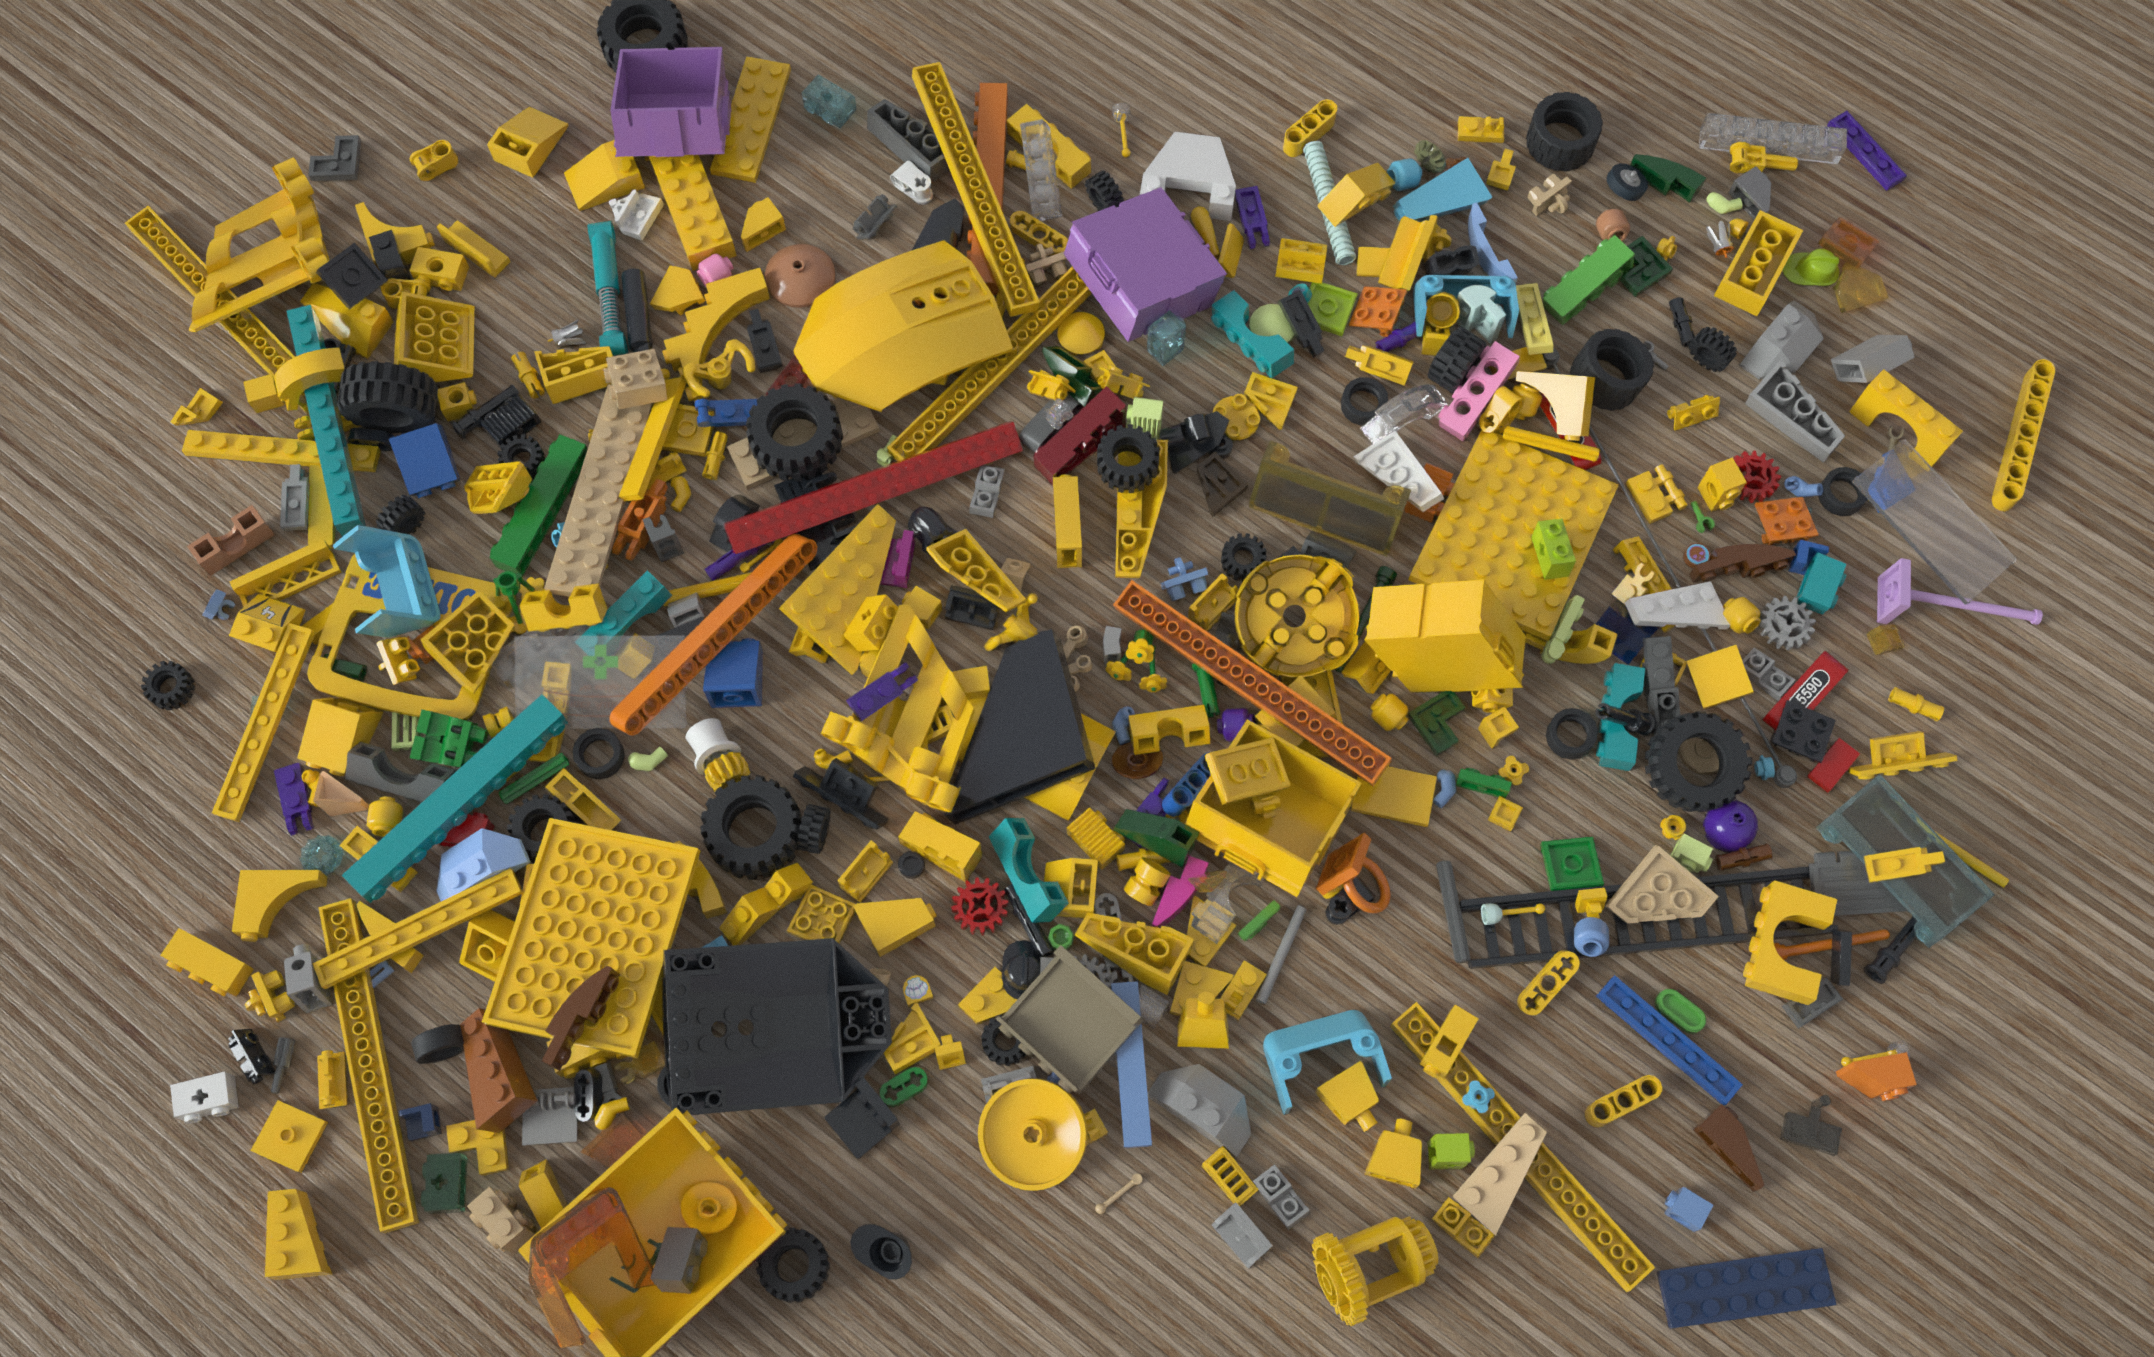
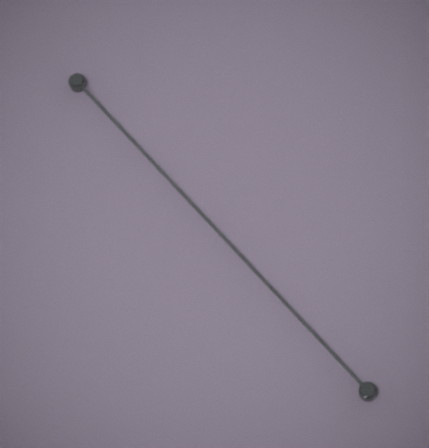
M1553 348L1551 353H1542L1547 366L1546 369L1554 368L1557 374L1562 375L1557 367L1560 358L1558 351ZM1590 425L1589 431L1667 570L1677 587L1682 588ZM1701 628L1713 651H1718L1706 629ZM1741 697L1742 703L1779 766L1773 777L1775 784L1781 788L1790 787L1797 779L1796 771L1790 766H1783L1748 703L1744 697Z

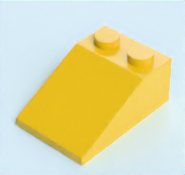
M615 140L602 144L564 172L579 212L614 198L628 195L634 189L639 191L645 188L634 157H615Z

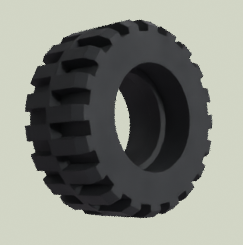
M671 0L611 1V6H606L602 12L603 15L598 20V40L608 66L615 73L617 72L620 49L668 48V50H675V48H688V37L682 15ZM654 29L660 31L656 38L647 43L631 44L626 42V39L638 30Z
M359 362L358 365L352 364L343 371L337 406L341 415L347 421H352L357 426L361 425L366 429L391 433L403 432L405 434L432 425L435 420L438 387L432 377H429L425 372H419L416 368H409L402 364H392V362Z
M795 383L792 387L784 384L778 390H775V388L768 390V395L765 397L761 395L756 400L758 405L751 407L749 411L750 417L746 421L748 442L758 465L762 469H766L767 473L773 477L779 474L780 479L788 481L789 478H794V481H802V477L807 476L809 479L816 477L815 473L819 471L824 473L828 470L827 464H834L837 459L836 453H840L842 448L841 441L843 440L839 414L833 401L828 400V396L824 392L819 391L817 393L815 387L808 385L807 388H804L803 384ZM792 419L808 420L817 426L813 437L801 445L785 446L772 439L776 429L781 424Z
M1706 711L1686 713L1667 721L1665 725L1660 726L1655 731L1656 735L1651 737L1648 743L1651 746L1650 750L1645 751L1644 759L1648 760L1649 763L1648 766H1645V772L1651 775L1652 780L1649 781L1651 787H1656L1659 790L1657 795L1662 800L1667 799L1670 806L1674 808L1680 807L1683 811L1687 812L1713 810L1723 807V803H1731L1736 799V795L1742 793L1746 786L1743 783L1749 780L1751 772L1747 771V768L1753 765L1752 757H1747L1746 752L1751 750L1749 743H1743L1741 737L1744 736L1743 732L1740 729L1734 730L1732 728L1734 723L1729 719L1722 720L1721 715L1716 713L1707 714ZM1690 738L1705 740L1714 748L1718 756L1719 770L1717 776L1712 783L1706 786H1695L1689 783L1678 769L1677 753L1679 747Z
M749 775L741 776V781L736 783L732 779L727 782L728 787L725 789L719 787L715 790L716 797L714 799L709 798L705 804L708 810L702 811L701 820L703 825L700 826L701 835L704 838L703 842L715 863H718L720 868L726 873L732 872L733 876L737 878H742L745 875L748 880H757V875H763L764 878L771 877V871L785 868L783 864L786 861L791 863L796 857L794 852L799 850L797 841L799 839V827L802 823L801 812L790 791L785 786L780 787L779 782L770 779L768 782L764 776L756 775L755 780H751ZM751 808H764L771 811L776 817L777 825L773 835L765 843L752 848H744L735 845L731 841L729 829L737 815Z

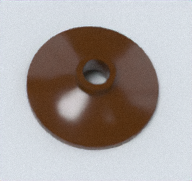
M1132 742L1121 745L1112 756L1114 770L1121 776L1130 779H1142L1152 776L1160 770L1163 764L1161 750L1134 755Z

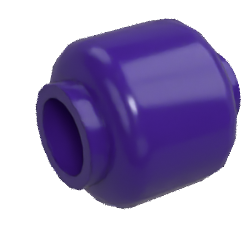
M1246 708L1226 709L1222 714V718L1217 720L1218 733L1223 734L1226 741L1233 742L1247 719L1256 724L1255 716L1253 713L1250 714Z

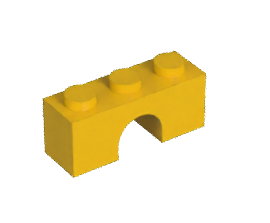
M599 583L574 586L568 599L570 605H562L555 601L550 590L526 592L519 606L528 631L538 630L544 632L553 628L563 627L564 629H569L578 625L587 624L588 626L602 623L607 606Z
M1204 705L1128 716L1134 755L1160 751L1159 741L1169 735L1180 737L1185 747L1210 744V727Z

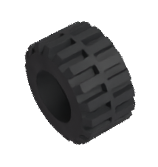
M1459 327L1451 333L1433 359L1428 371V379L1453 394L1459 385L1463 386L1468 380L1466 375L1473 365L1477 367L1481 360L1480 355L1486 348V342L1467 329Z
M1127 424V428L1119 425L1116 431L1110 429L1108 436L1103 435L1101 438V444H1098L1097 448L1098 474L1102 475L1101 480L1104 484L1109 482V488L1112 490L1117 487L1120 493H1123L1124 490L1134 493V489L1144 490V484L1149 486L1152 483V478H1156L1160 452L1156 439H1151L1152 434L1149 431L1144 433L1143 427L1140 426L1134 429L1132 424ZM1129 451L1139 455L1142 461L1135 466L1127 467L1117 463L1114 458L1122 452Z
M543 794V798H540L539 795H533V800L531 801L526 798L522 800L524 804L521 807L517 805L514 808L515 815L510 814L509 821L512 824L507 825V831L510 833L508 836L522 840L527 855L533 864L542 842L531 840L532 829L538 822L553 818L577 823L576 817L568 806L555 796L552 799L550 795Z
M789 1228L756 1261L758 1262L756 1271L760 1277L761 1285L774 1297L790 1303L794 1301L797 1303L803 1302L806 1298L814 1297L816 1291L820 1292L823 1288V1282L827 1281L829 1276L827 1271L830 1269L829 1255L821 1241L813 1234L803 1229ZM791 1249H800L809 1258L807 1273L796 1282H787L778 1273V1263L781 1256Z

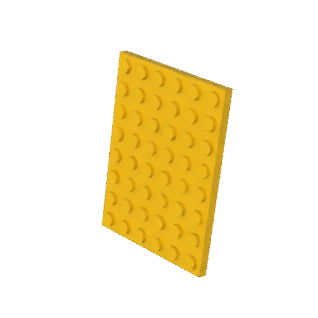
M1481 429L1408 580L1416 584L1425 585L1485 580L1521 630L1549 641L1619 484L1524 444L1506 440L1498 433H1487ZM1562 518L1576 563L1569 577L1544 580L1531 536L1538 521Z
M549 818L482 1023L553 1039L554 1037L545 1032L561 1005L584 981L599 970L609 966L620 974L618 987L610 994L603 1016L598 1018L595 1024L585 1020L584 1031L581 1037L575 1040L574 1044L638 1058L663 977V950H671L701 851L695 847Z

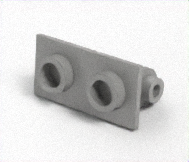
M1033 1066L981 1079L986 1103L1004 1086L1021 1079L1036 1078Z

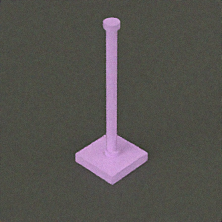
M1901 558L1878 576L1877 623L1888 624L1911 606V600L2028 620L2031 624L2036 625L2040 624L2042 620V611L2037 609L2029 611L1911 590V560Z

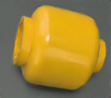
M1521 382V385H1515L1511 391L1524 400V405L1515 418L1524 420L1525 417L1535 416L1542 401V395L1539 393V390Z
M1731 598L1723 605V615L1734 632L1749 634L1760 624V610L1747 598Z
M1381 694L1370 707L1372 709L1371 718L1385 731H1390L1394 728L1400 730L1408 721L1406 717L1408 706L1395 694Z
M380 797L379 800L369 805L367 827L372 830L374 835L384 837L402 821L403 807L395 802V799L392 797Z

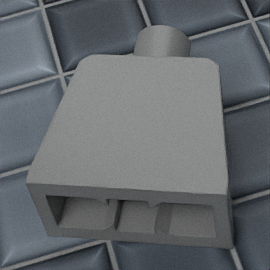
M307 944L294 947V956L286 958L284 961L287 995L305 1013L332 1005L329 988L324 989L321 987L312 963L319 961L318 958L310 951V946Z

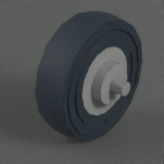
M1624 163L1616 164L1607 174L1609 188L1625 200H1639L1648 189V182L1645 176L1631 165Z

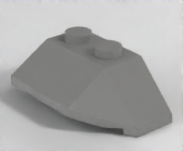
M1795 300L1790 302L1760 336L1739 366L1757 379H1764L1782 359L1787 365L1786 368L1789 372L1795 373L1824 339L1815 314Z
M1200 1064L1161 1072L1148 1091V1097L1219 1147L1224 1146L1235 1158H1237L1251 1136L1244 1094Z

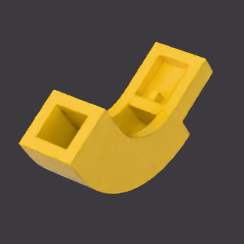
M328 348L307 352L290 359L277 370L274 376L277 393L281 402L286 403L287 411L298 410L299 397L309 387L322 383L340 382L344 371L340 349Z
M1596 624L1586 630L1573 631L1568 642H1563L1565 651L1561 658L1557 660L1579 664L1604 661L1611 657L1617 634ZM1524 631L1526 636L1525 643L1541 649L1540 654H1542L1547 641Z

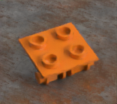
M1364 286L1349 326L1377 328L1380 330L1381 336L1387 337L1391 335L1394 324L1400 315L1401 306L1405 303L1404 299L1407 289Z
M1803 497L1756 502L1754 504L1766 534H1762L1763 544L1773 545L1780 543V541L1783 544H1786L1788 541L1790 543L1798 540L1808 541L1809 538L1819 535Z

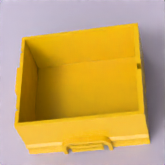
M1485 580L1432 583V585L1414 584L1373 587L1369 624L1366 627L1367 636L1364 640L1375 651V657L1380 658L1393 671L1392 676L1398 677L1411 693L1523 688L1522 678L1524 674L1522 669L1526 636Z
M1247 719L1229 748L1274 738L1291 784L1289 788L1277 791L1281 807L1274 809L1276 816L1264 819L1263 817L1261 818L1260 814L1254 815L1249 799L1222 805L1212 775H1210L1193 801L1185 825L1200 832L1197 841L1215 850V855L1218 856L1220 852L1225 853L1223 858L1252 874L1255 871L1258 872L1257 879L1260 881L1264 878L1298 897L1316 865H1320L1331 847L1362 783Z

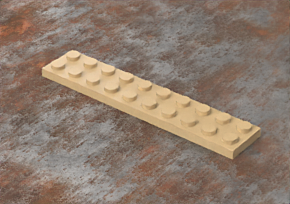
M608 384L544 587L545 590H550L554 595L570 597L574 586L598 583L599 586L601 585L625 502L618 496L654 403L619 409L617 401L611 400L609 386L612 385Z

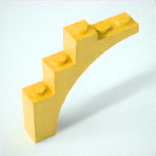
M760 267L707 283L708 293L704 294L707 305L685 312L687 321L683 322L686 334L664 340L666 350H663L662 353L666 364L671 363L674 372L679 371L680 376L684 380L683 367L689 362L704 364L713 342L724 327L750 307L770 299ZM694 375L696 381L703 386V378ZM690 387L685 388L689 402L694 400L695 403L698 399H704L703 396L697 394Z

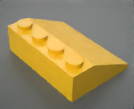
M401 292L396 311L394 364L416 368L419 372L428 374L435 382L472 377L475 306Z

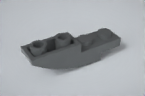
M1671 636L1643 638L1645 662H1642V668H1645L1644 688L1648 711L1657 721L1655 731L1660 726L1665 725L1667 721L1680 716L1678 687H1675Z

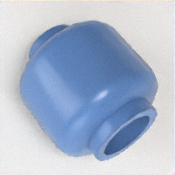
M1587 917L1577 922L1574 928V946L1577 951L1589 957H1596L1606 952L1609 947V928L1607 924L1595 917Z

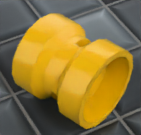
M508 706L499 709V712L496 714L489 713L483 716L485 726L492 739L514 720Z

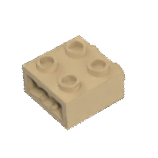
M655 349L606 358L607 368L603 369L606 383L611 382L612 386H609L610 397L612 401H617L619 409L667 400L666 385Z
M488 1187L467 1205L472 1212L469 1215L470 1219L478 1228L483 1227L489 1233L486 1238L495 1249L500 1248L503 1252L509 1251L516 1254L536 1234L532 1229L535 1226L534 1222L526 1213L522 1214L518 1209L516 1210L515 1207L518 1203L508 1192L505 1193L502 1189L497 1191Z

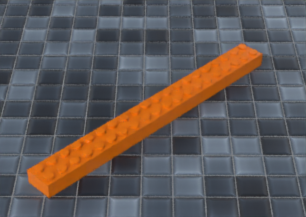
M1133 580L1130 581L1113 604L1117 611L1372 787H1374L1392 762L1390 756Z

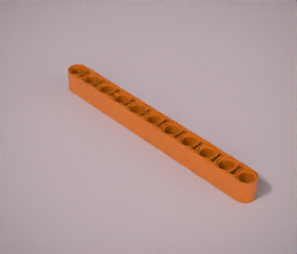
M796 533L789 535L613 709L610 714L611 725L628 735L638 734L815 557L817 553L816 542Z

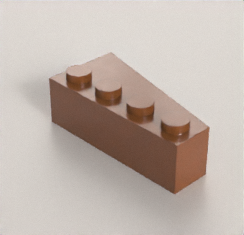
M478 1008L460 1024L477 1130L500 1133L535 1104L537 1098L508 1029L482 1023L485 1009Z

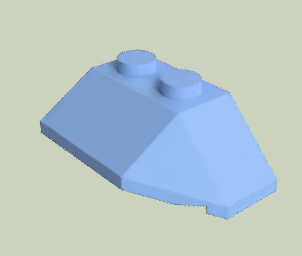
M482 828L441 854L437 883V894L440 901L509 868L516 872L529 864L530 859L522 840Z

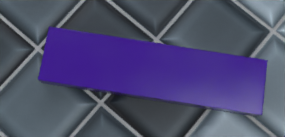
M1848 111L1843 112L1828 122V128L1886 191L1905 180L1907 175Z

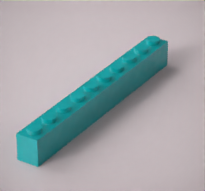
M307 305L287 310L296 356L315 350L326 349L319 318L312 306ZM330 382L314 385L304 392L334 526L343 537L357 525L366 526L342 418L337 406L338 401L334 383Z
M541 694L344 872L342 876L369 903L381 898L394 881L402 879L407 873L408 868L414 863L423 860L427 855V851L434 845L441 843L454 826L461 825L474 808L482 806L487 800L488 795L494 790L503 787L511 774L520 771L526 765V761L533 754L541 752L553 736L561 734L568 723L564 715Z

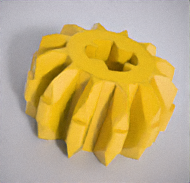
M729 752L726 755L722 754L720 757L714 758L713 762L708 763L704 773L708 784L715 791L719 787L722 789L728 787L727 782L734 779L735 783L741 781V776L749 775L750 770L746 760L739 752Z

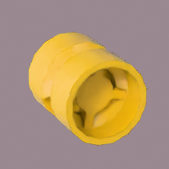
M1141 857L1134 869L1136 876H1130L1123 889L1129 896L1140 903L1153 906L1160 895L1158 888L1165 886L1171 873L1159 863L1149 858Z

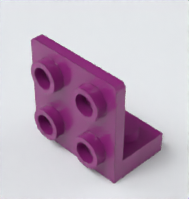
M904 530L902 539H891L880 585L908 588L916 545L914 531Z

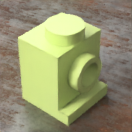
M1683 834L1677 841L1670 856L1689 872L1695 871L1698 873L1700 870L1706 872L1713 861V858L1709 857L1713 848Z

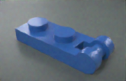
M698 399L695 401V410L698 411L699 415L697 417V425L699 427L746 425L747 418L750 417L749 411L751 407L758 405L757 399ZM708 411H714V416L708 415Z

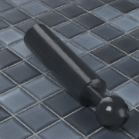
M627 269L622 272L621 280L629 349L634 353L652 349L653 341L645 273L640 269Z

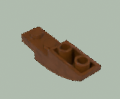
M1764 544L1726 546L1715 549L1709 561L1696 564L1689 575L1693 583L1699 581L1703 583L1710 582L1719 575L1731 576L1739 571L1742 578L1749 576L1758 578L1766 574L1767 571L1773 569L1781 571L1788 568L1796 554L1790 549Z
M606 966L593 974L561 1005L545 1030L554 1038L542 1062L560 1071L562 1066L567 1064L571 1057V1048L575 1040H578L584 1031L585 1020L595 1024L598 1018L603 1016L607 1006L606 1002L619 984L620 974L612 967Z

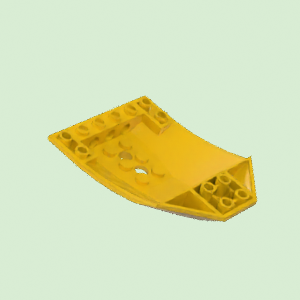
M945 240L877 263L838 282L816 297L794 348L795 356L816 390L882 412V409L949 374L1013 351V346L993 294L972 261ZM939 293L945 295L946 298L940 299L934 294ZM914 300L924 302L925 307L922 309L915 308L912 302Z

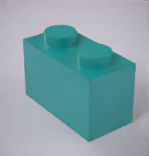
M1817 553L1811 558L1796 596L1797 604L1801 605L1805 602L1806 609L1821 615L1827 610L1833 609L1838 600L1836 591L1838 587L1843 585L1847 576L1844 573L1846 563L1821 553Z

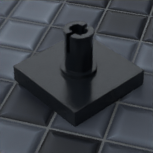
M355 242L316 271L349 310L388 281Z

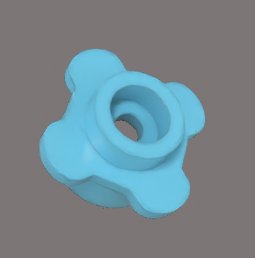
M1472 1081L1469 1084L1470 1089L1463 1096L1462 1101L1466 1106L1477 1109L1479 1113H1485L1488 1110L1487 1105L1490 1099L1494 1098L1495 1093L1493 1089L1481 1086L1479 1081ZM1479 1094L1481 1099H1477L1476 1095Z

